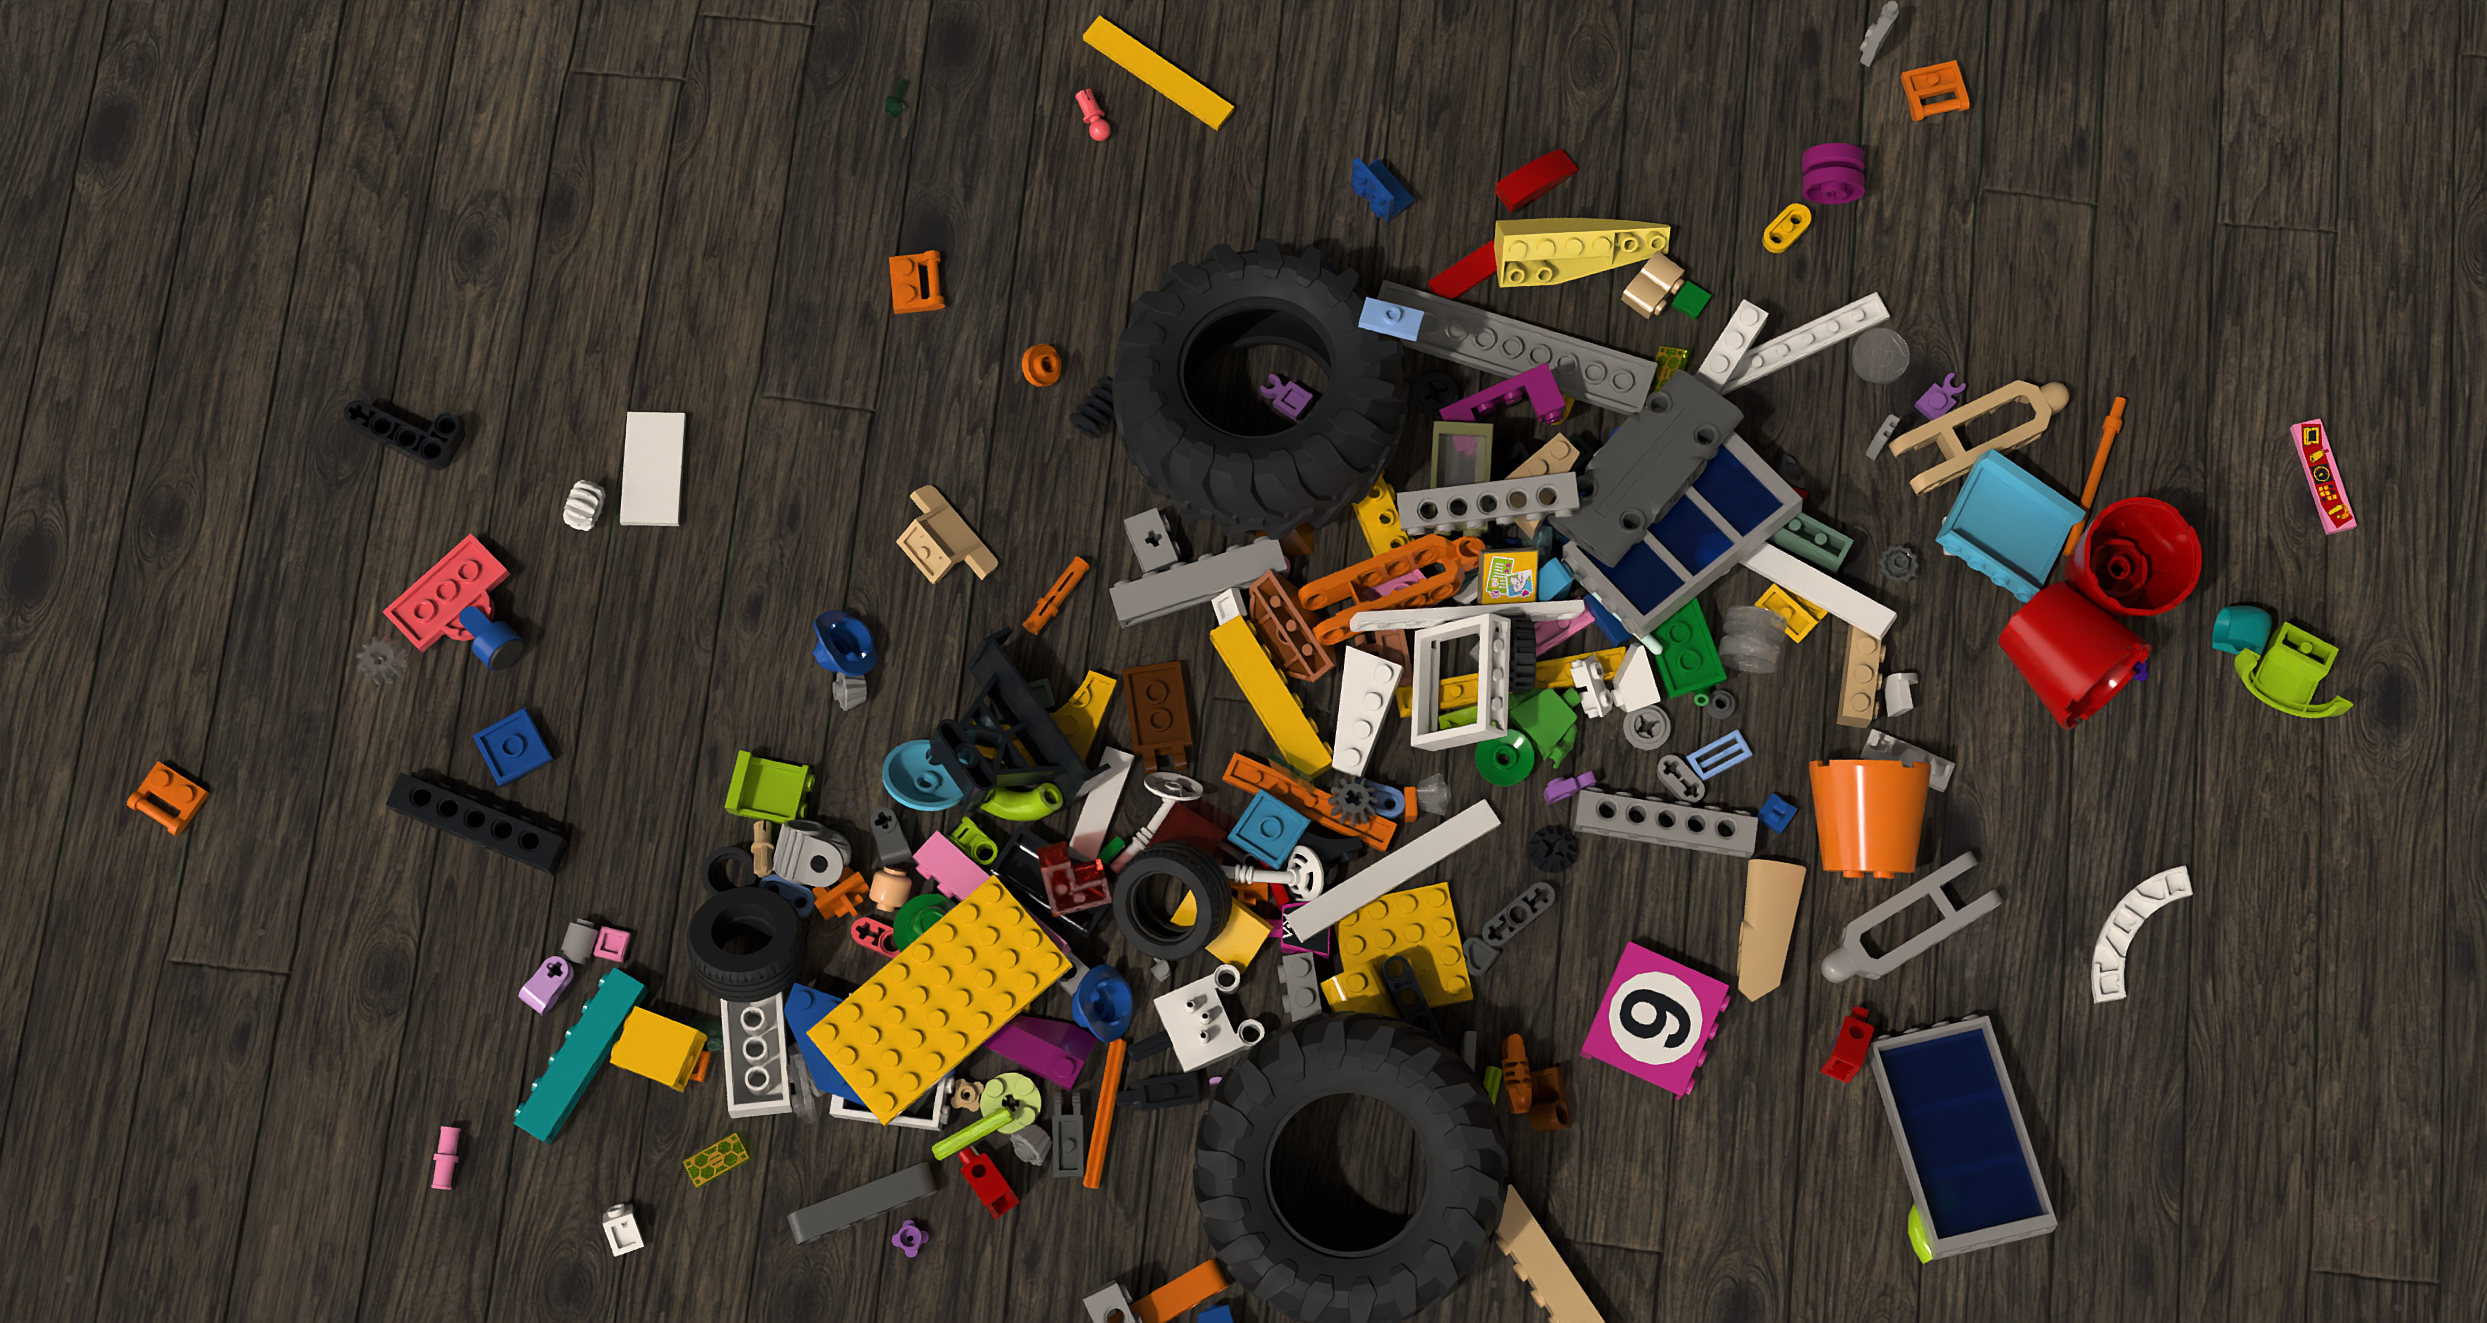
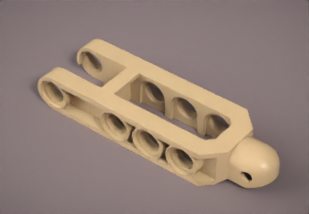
M2016 380L1899 436L1889 444V448L1894 457L1897 458L1898 455L1912 449L1916 451L1935 441L1937 442L1947 461L1919 474L1910 481L1916 496H1919L1969 473L1977 457L1992 448L2004 456L2040 439L2042 432L2047 429L2050 417L2062 411L2067 405L2069 391L2063 384L2058 382H2051L2038 387ZM2012 401L2025 404L2031 403L2036 412L2035 419L1967 452L1954 432V429L1964 424L1967 427L1975 419L1989 412L1991 415L1996 413L2000 407Z

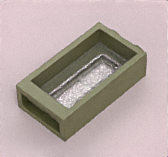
M1434 421L1430 489L1490 482L1493 424ZM1485 497L1479 502L1480 508L1485 512L1489 510V497ZM1455 501L1450 505V511L1456 516H1461L1466 513L1467 507L1462 501ZM1429 504L1428 519H1433L1438 512L1435 506ZM1488 521L1484 522V527L1467 528L1466 524L1455 525V530L1452 531H1461L1463 536L1481 537V533H1487ZM1437 527L1428 528V530H1434V535L1451 536V531L1437 532Z

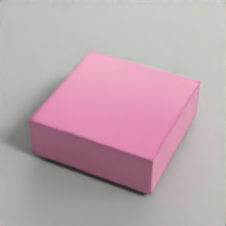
M601 926L593 955L624 963L632 934Z

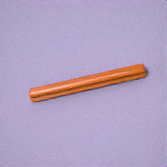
M1116 1039L1110 1042L1083 1180V1185L1087 1188L1098 1189L1100 1186L1116 1103V1093L1118 1092L1127 1045L1126 1041Z

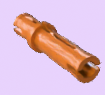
M1075 556L1045 597L1039 598L1036 602L1038 606L1022 625L1029 632L1037 636L1050 617L1056 616L1059 612L1057 608L1073 590L1085 572L1089 570L1090 566L1083 559Z

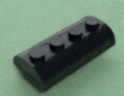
M1019 825L987 873L990 877L994 874L1005 887L1086 939L1092 936L1112 907L1111 899L1114 884Z

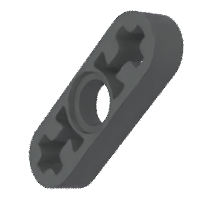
M1538 882L1532 885L1484 925L1481 933L1482 940L1495 949L1504 946L1552 906L1555 899L1554 889L1545 882ZM1538 890L1540 893L1546 891L1548 893L1546 897L1547 903L1543 901L1536 903L1533 909L1537 912L1533 914L1528 904L1536 897L1534 891ZM1526 898L1528 904L1525 903V902H1523L1522 900H1524V899ZM1519 907L1525 910L1527 919L1523 923H1515L1511 920L1510 911L1513 908ZM1504 917L1506 924L1514 931L1510 932L1507 927L1500 935L1502 940L1499 941L1496 938L1490 940L1488 938L1490 935L1489 928L1492 927L1494 930L1500 928L1504 922L1499 919Z

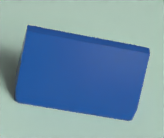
M1591 593L1583 597V601L1595 618L1596 624L1614 648L1620 647L1635 637V635L1627 632L1621 622L1613 614L1609 613Z

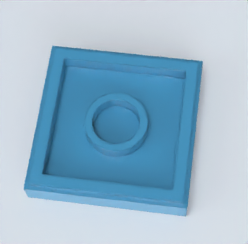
M1260 789L1229 834L1228 840L1271 868L1279 871L1310 825L1311 820L1265 790Z

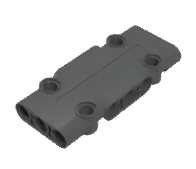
M1680 369L1676 370L1659 391L1648 396L1646 406L1639 413H1632L1592 458L1585 469V475L1576 479L1579 509L1573 511V516L1556 518L1555 513H1551L1547 518L1549 523L1557 531L1611 568L1615 567L1632 545L1640 543L1644 539L1646 529L1651 523H1659L1698 479L1707 465V460L1714 458L1718 454L1719 445L1743 420V413L1733 403L1687 372ZM1658 407L1666 409L1662 412L1653 411L1655 408ZM1703 439L1712 440L1709 444L1700 443ZM1583 491L1592 492L1590 496L1586 497L1579 495ZM1631 523L1638 525L1635 529H1628L1625 526Z

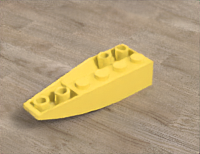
M1542 218L1496 221L1494 251L1498 284L1500 287L1556 285L1649 259L1656 251H1659L1661 254H1667L1671 227L1666 224L1595 218Z

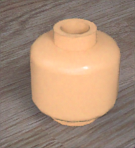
M884 866L883 870L875 872L869 896L870 899L877 902L876 908L894 912L895 907L901 908L907 902L912 881L906 876V871Z

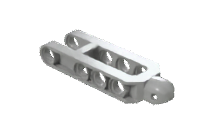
M1969 851L1847 924V927L1842 932L1840 948L1831 952L1822 961L1821 971L1823 976L1832 983H1842L1854 975L1877 980L2002 904L2004 900L1998 891L1994 889L1959 911H1955L1941 890V887L1953 881L1966 870L1979 864L1973 853ZM1928 895L1932 897L1945 917L1944 920L1879 959L1869 957L1860 943L1862 933L1872 927L1879 926L1884 920L1897 912H1902L1918 899L1925 898Z

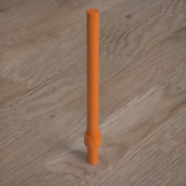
M2115 397L2110 415L2106 416L2102 426L2104 433L2079 507L2086 513L2083 520L2071 528L2063 551V555L2067 557L2072 547L2082 535L2115 434L2119 433L2122 426L2121 416L2127 401L2122 397Z

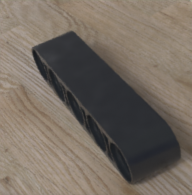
M1388 956L1382 962L1381 972L1402 1019L1407 1021L1408 1024L1413 1025L1415 1018L1425 1016L1429 1022L1426 1031L1445 1043L1409 962L1402 956ZM1394 960L1400 961L1404 968L1403 973L1396 978L1391 977L1388 973V965ZM1406 988H1412L1416 993V1000L1411 1005H1404L1400 999L1402 991Z

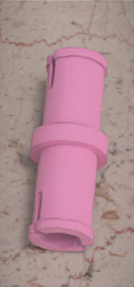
M441 1126L438 1153L434 1154L433 1160H436L431 1188L452 1189L454 1165L458 1163L459 1159L456 1156L459 1133L461 1132L459 1128Z

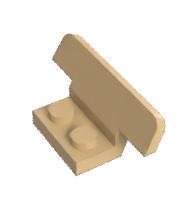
M926 485L915 490L910 495L924 515L916 518L896 542L932 584L939 583L953 565L962 560L966 561L981 580L995 571L998 565L997 559L935 487Z

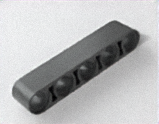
M924 1162L789 1214L787 1219L796 1245L800 1246L937 1193L938 1188L929 1163Z

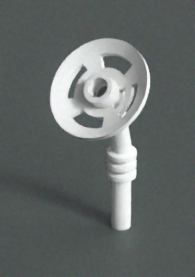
M1169 772L1151 773L1145 777V787L1162 797L1164 803L1147 827H1142L1141 833L1137 832V837L1131 838L1132 843L1109 865L1115 873L1118 874L1124 865L1135 857L1140 850L1146 849L1145 845L1149 846L1151 844L1150 841L1155 840L1154 836L1176 804H1179L1180 801L1195 800L1202 796L1203 787L1197 781ZM1185 786L1193 792H1187L1182 787Z
M1303 845L1293 848L1281 866V871L1254 870L1253 866L1247 869L1246 865H1243L1241 868L1239 864L1236 867L1220 865L1227 878L1234 879V882L1240 880L1241 883L1247 881L1248 884L1252 882L1283 883L1288 896L1295 903L1316 899L1321 895L1324 886V872L1318 856L1312 849ZM1296 854L1304 856L1308 862L1306 863L1301 858H1295ZM1313 872V886L1310 891L1307 885L1310 879L1309 873ZM1295 894H1301L1303 898H1300Z

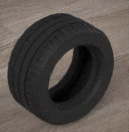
M1165 840L1147 847L1129 860L1120 870L1113 885L1112 910L1119 929L1135 948L1152 958L1163 959L1164 961H1180L1202 951L1226 927L1231 915L1232 891L1224 870L1221 869L1217 860L1212 858L1204 849H1200L1199 846H1194V844L1187 843L1186 841ZM1167 873L1178 877L1189 887L1195 897L1197 907L1193 926L1176 927L1164 922L1155 914L1149 903L1147 892L1149 879L1152 874Z

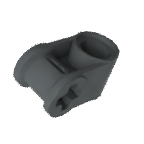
M885 807L875 810L871 815L870 825L877 841L876 845L883 865L890 867L913 858L909 843L895 813ZM883 817L890 821L888 822L889 828L883 829L880 825L881 818Z

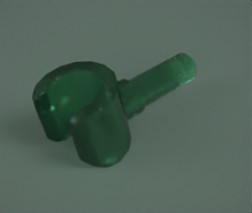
M902 79L893 96L890 95L885 100V111L894 118L898 117L904 108V104L899 100L908 84V81Z

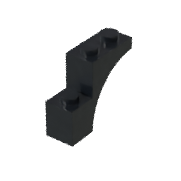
M1306 830L1296 846H1307L1316 853L1322 864L1323 872L1331 868L1330 864L1338 861L1346 864L1358 859V854L1362 853L1363 849L1359 836L1347 839H1327L1311 834ZM1300 855V858L1307 863V859L1304 856Z

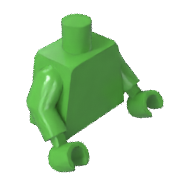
M1534 688L1531 692H1514L1511 694L1508 692V711L1511 710L1508 719L1543 756L1544 761L1547 758L1554 759L1556 763L1553 768L1557 769L1563 759L1573 750L1578 733L1577 726L1575 725L1578 717L1572 709L1582 699L1573 688H1569L1560 697L1552 688H1547L1546 690Z

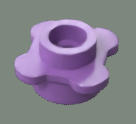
M912 1220L905 1221L903 1228L892 1237L893 1245L896 1247L900 1246L905 1250V1254L908 1257H915L918 1254L919 1247L929 1240L928 1233L920 1231L915 1227V1222ZM909 1236H913V1240L911 1242L907 1240Z

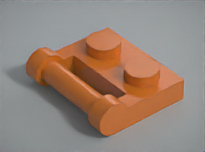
M1956 60L1902 72L1900 78L1910 106L1911 118L1914 122L1921 121L1926 116L1956 109L1959 111L1969 110V98ZM1954 92L1956 96L1954 99L1923 106L1920 102V99Z
M931 250L923 254L889 257L895 314L939 310L945 307V300L941 296L938 263L941 262L939 251ZM927 265L930 297L922 299L919 266Z
M158 761L138 790L129 797L127 806L133 810H141L166 826L168 832L174 836H179L210 793ZM153 793L180 810L181 812L178 817L174 818L147 801L149 795Z

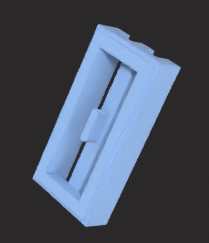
M1737 729L1686 756L1685 759L1688 764L1690 763L1693 773L1703 783L1750 758L1753 754ZM1734 739L1737 740V744L1700 764L1697 763L1696 759ZM1742 749V754L1728 760L1727 762L1713 768L1712 770L1706 773H1703L1702 770L1704 768Z

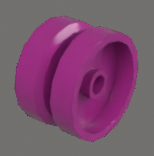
M1828 143L1811 147L1803 152L1801 157L1802 172L1804 173L1802 195L1805 199L1814 203L1835 205L1858 200L1864 195L1865 176L1862 172L1865 168V153L1861 148L1845 143Z

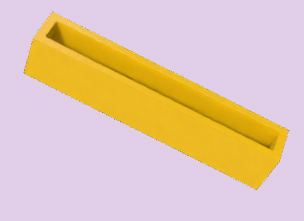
M1239 614L1210 632V640L1298 780L1308 783L1332 768L1334 753L1326 741L1321 743L1316 735L1319 730L1311 717L1306 719L1300 710L1304 707L1295 692L1290 694L1285 686L1288 681L1280 668L1274 669L1270 662L1273 658L1266 645L1262 644L1260 646L1254 636L1257 635L1253 624L1250 620L1244 621Z

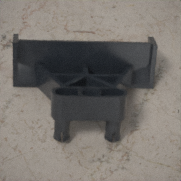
M1010 626L982 639L967 668L983 690L960 723L953 719H945L938 724L930 738V748L925 755L926 760L932 756L928 762L933 766L942 764L964 795L959 802V806L962 807L965 803L962 811L966 813L976 811L978 805L984 803L989 798L995 787L1043 783L1055 785L1062 794L1063 802L1069 807L1095 787L1112 768L1109 763H1106L1090 772L1000 646L1013 632ZM986 696L990 698L1010 726V729L1004 731L983 700ZM972 718L977 725L968 724V722ZM1020 740L1038 767H1030L1013 741ZM975 745L995 748L990 765ZM959 759L965 760L967 764L962 763ZM1002 761L1008 769H1000Z

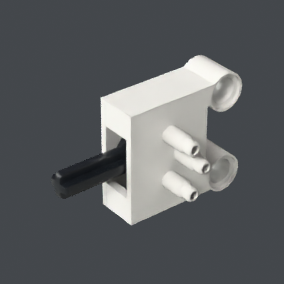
M1228 964L1221 965L1215 970L1214 974L1154 999V1005L1165 1030L1129 1045L1127 1052L1132 1062H1138L1173 1046L1184 1073H1191L1243 1050H1248L1252 1045H1255L1265 1037L1264 1027L1260 1022L1253 1019L1242 1022L1238 1032L1235 1034L1217 992L1221 995L1229 996L1238 991L1240 987V974L1237 968ZM1228 973L1233 975L1235 978L1234 984L1230 987L1220 985L1218 979L1222 974ZM1246 1029H1256L1260 1034L1258 1040L1247 1042L1242 1036Z

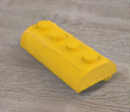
M1375 959L1364 962L1320 983L1332 1013L1340 1011L1372 1012L1403 1020Z

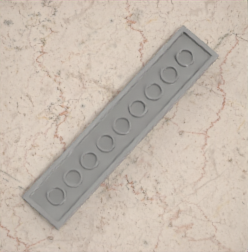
M1383 280L1377 300L1424 311L1416 342L1400 338L1404 347L1508 379L1547 362L1561 395L1628 416L1634 412L1639 413L1644 408L1658 363L1387 280Z

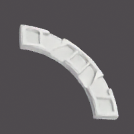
M2186 865L2166 870L2142 882L2131 890L2109 914L2100 931L2092 959L2091 980L2094 1004L2126 998L2124 968L2128 946L2139 927L2149 915L2169 902L2189 897L2193 894Z

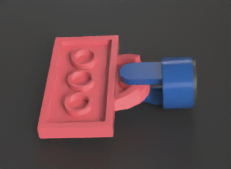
M471 533L383 611L421 653L426 651L443 634L461 641L475 639L472 645L473 653L490 670L497 671L505 669L514 663L523 650V639L505 621L492 623L495 609L494 602L489 593L503 582L510 573Z

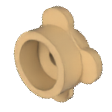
M958 1079L954 1083L956 1091L954 1097L951 1098V1105L956 1109L960 1107L969 1109L971 1112L979 1110L980 1094L984 1091L983 1085L980 1082L973 1084L966 1082L964 1079ZM965 1093H970V1097L965 1098Z

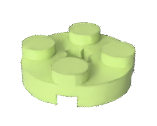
M1004 1073L987 1082L980 1100L983 1117L1002 1108L1003 1100H1007V1096L1012 1095L1015 1100L1020 1101L1019 1107L1015 1106L1016 1110L1013 1111L1015 1119L996 1130L1006 1135H1012V1133L1030 1124H1034L1042 1108V1100L1037 1087L1031 1079L1018 1073Z

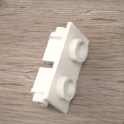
M1595 654L1590 655L1585 660L1578 659L1572 661L1570 671L1576 688L1587 686L1588 689L1579 693L1584 713H1588L1589 718L1599 715L1600 717L1605 716L1613 709V699L1610 691L1605 687L1601 663L1597 661Z

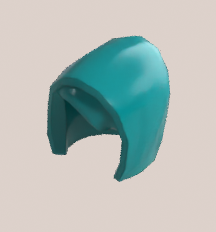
M2254 606L2224 607L2219 612L2214 623L2212 648L2236 655L2244 648H2247L2261 655L2270 635L2273 624L2272 616L2263 609Z

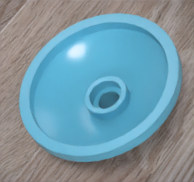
M914 740L897 746L886 757L882 770L884 786L894 799L905 806L923 811L947 809L962 800L963 793L942 764L938 766L929 764L928 762L932 756L926 760L925 755L930 748V740ZM959 759L962 763L967 764L965 760Z

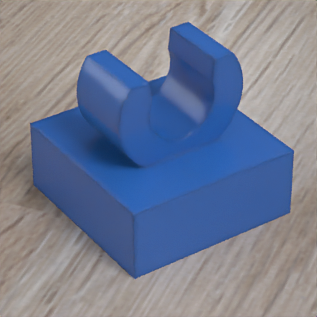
M1772 793L1756 818H1758L1760 823L1780 835L1797 809Z

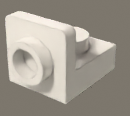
M617 1204L610 1207L603 1214L602 1224L614 1256L644 1247V1240L634 1215L635 1209L633 1204L626 1206L624 1204Z

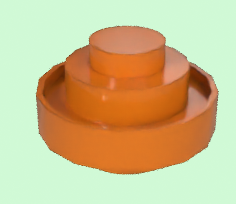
M1047 344L1033 345L1028 348L1022 359V370L1026 379L1037 387L1049 386L1057 381L1062 368L1061 359L1057 351Z

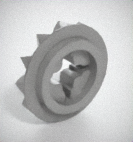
M1652 704L1628 712L1623 723L1625 739L1634 748L1645 751L1658 749L1667 741L1671 729L1666 713L1661 708ZM1641 719L1646 724L1657 722L1651 729V736L1646 732L1636 733L1642 726Z

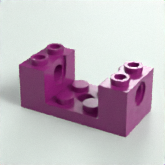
M1547 362L1439 410L1445 422L1477 423L1474 415L1479 414L1480 417L1489 415L1496 411L1495 406L1506 402L1507 405L1516 403L1523 399L1522 394L1527 393L1540 424L1545 421L1547 425L1556 423L1563 419V413L1567 412L1566 404ZM1452 438L1460 459L1464 457L1467 460L1476 458V441L1474 439Z

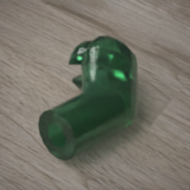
M694 1014L689 1027L697 1029L708 1036L706 1046L710 1052L717 1053L722 1051L724 1043L721 1024Z

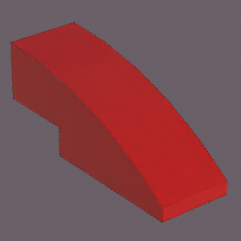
M1560 148L1535 159L1497 182L1495 194L1512 214L1529 201L1535 202L1577 173L1579 169L1563 149Z

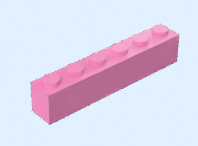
M937 830L913 855L914 860L918 864L915 869L927 880L933 877L940 883L937 888L949 899L955 896L960 902L963 901L990 878L986 872ZM1018 901L1064 956L1069 951H1072L1067 942Z

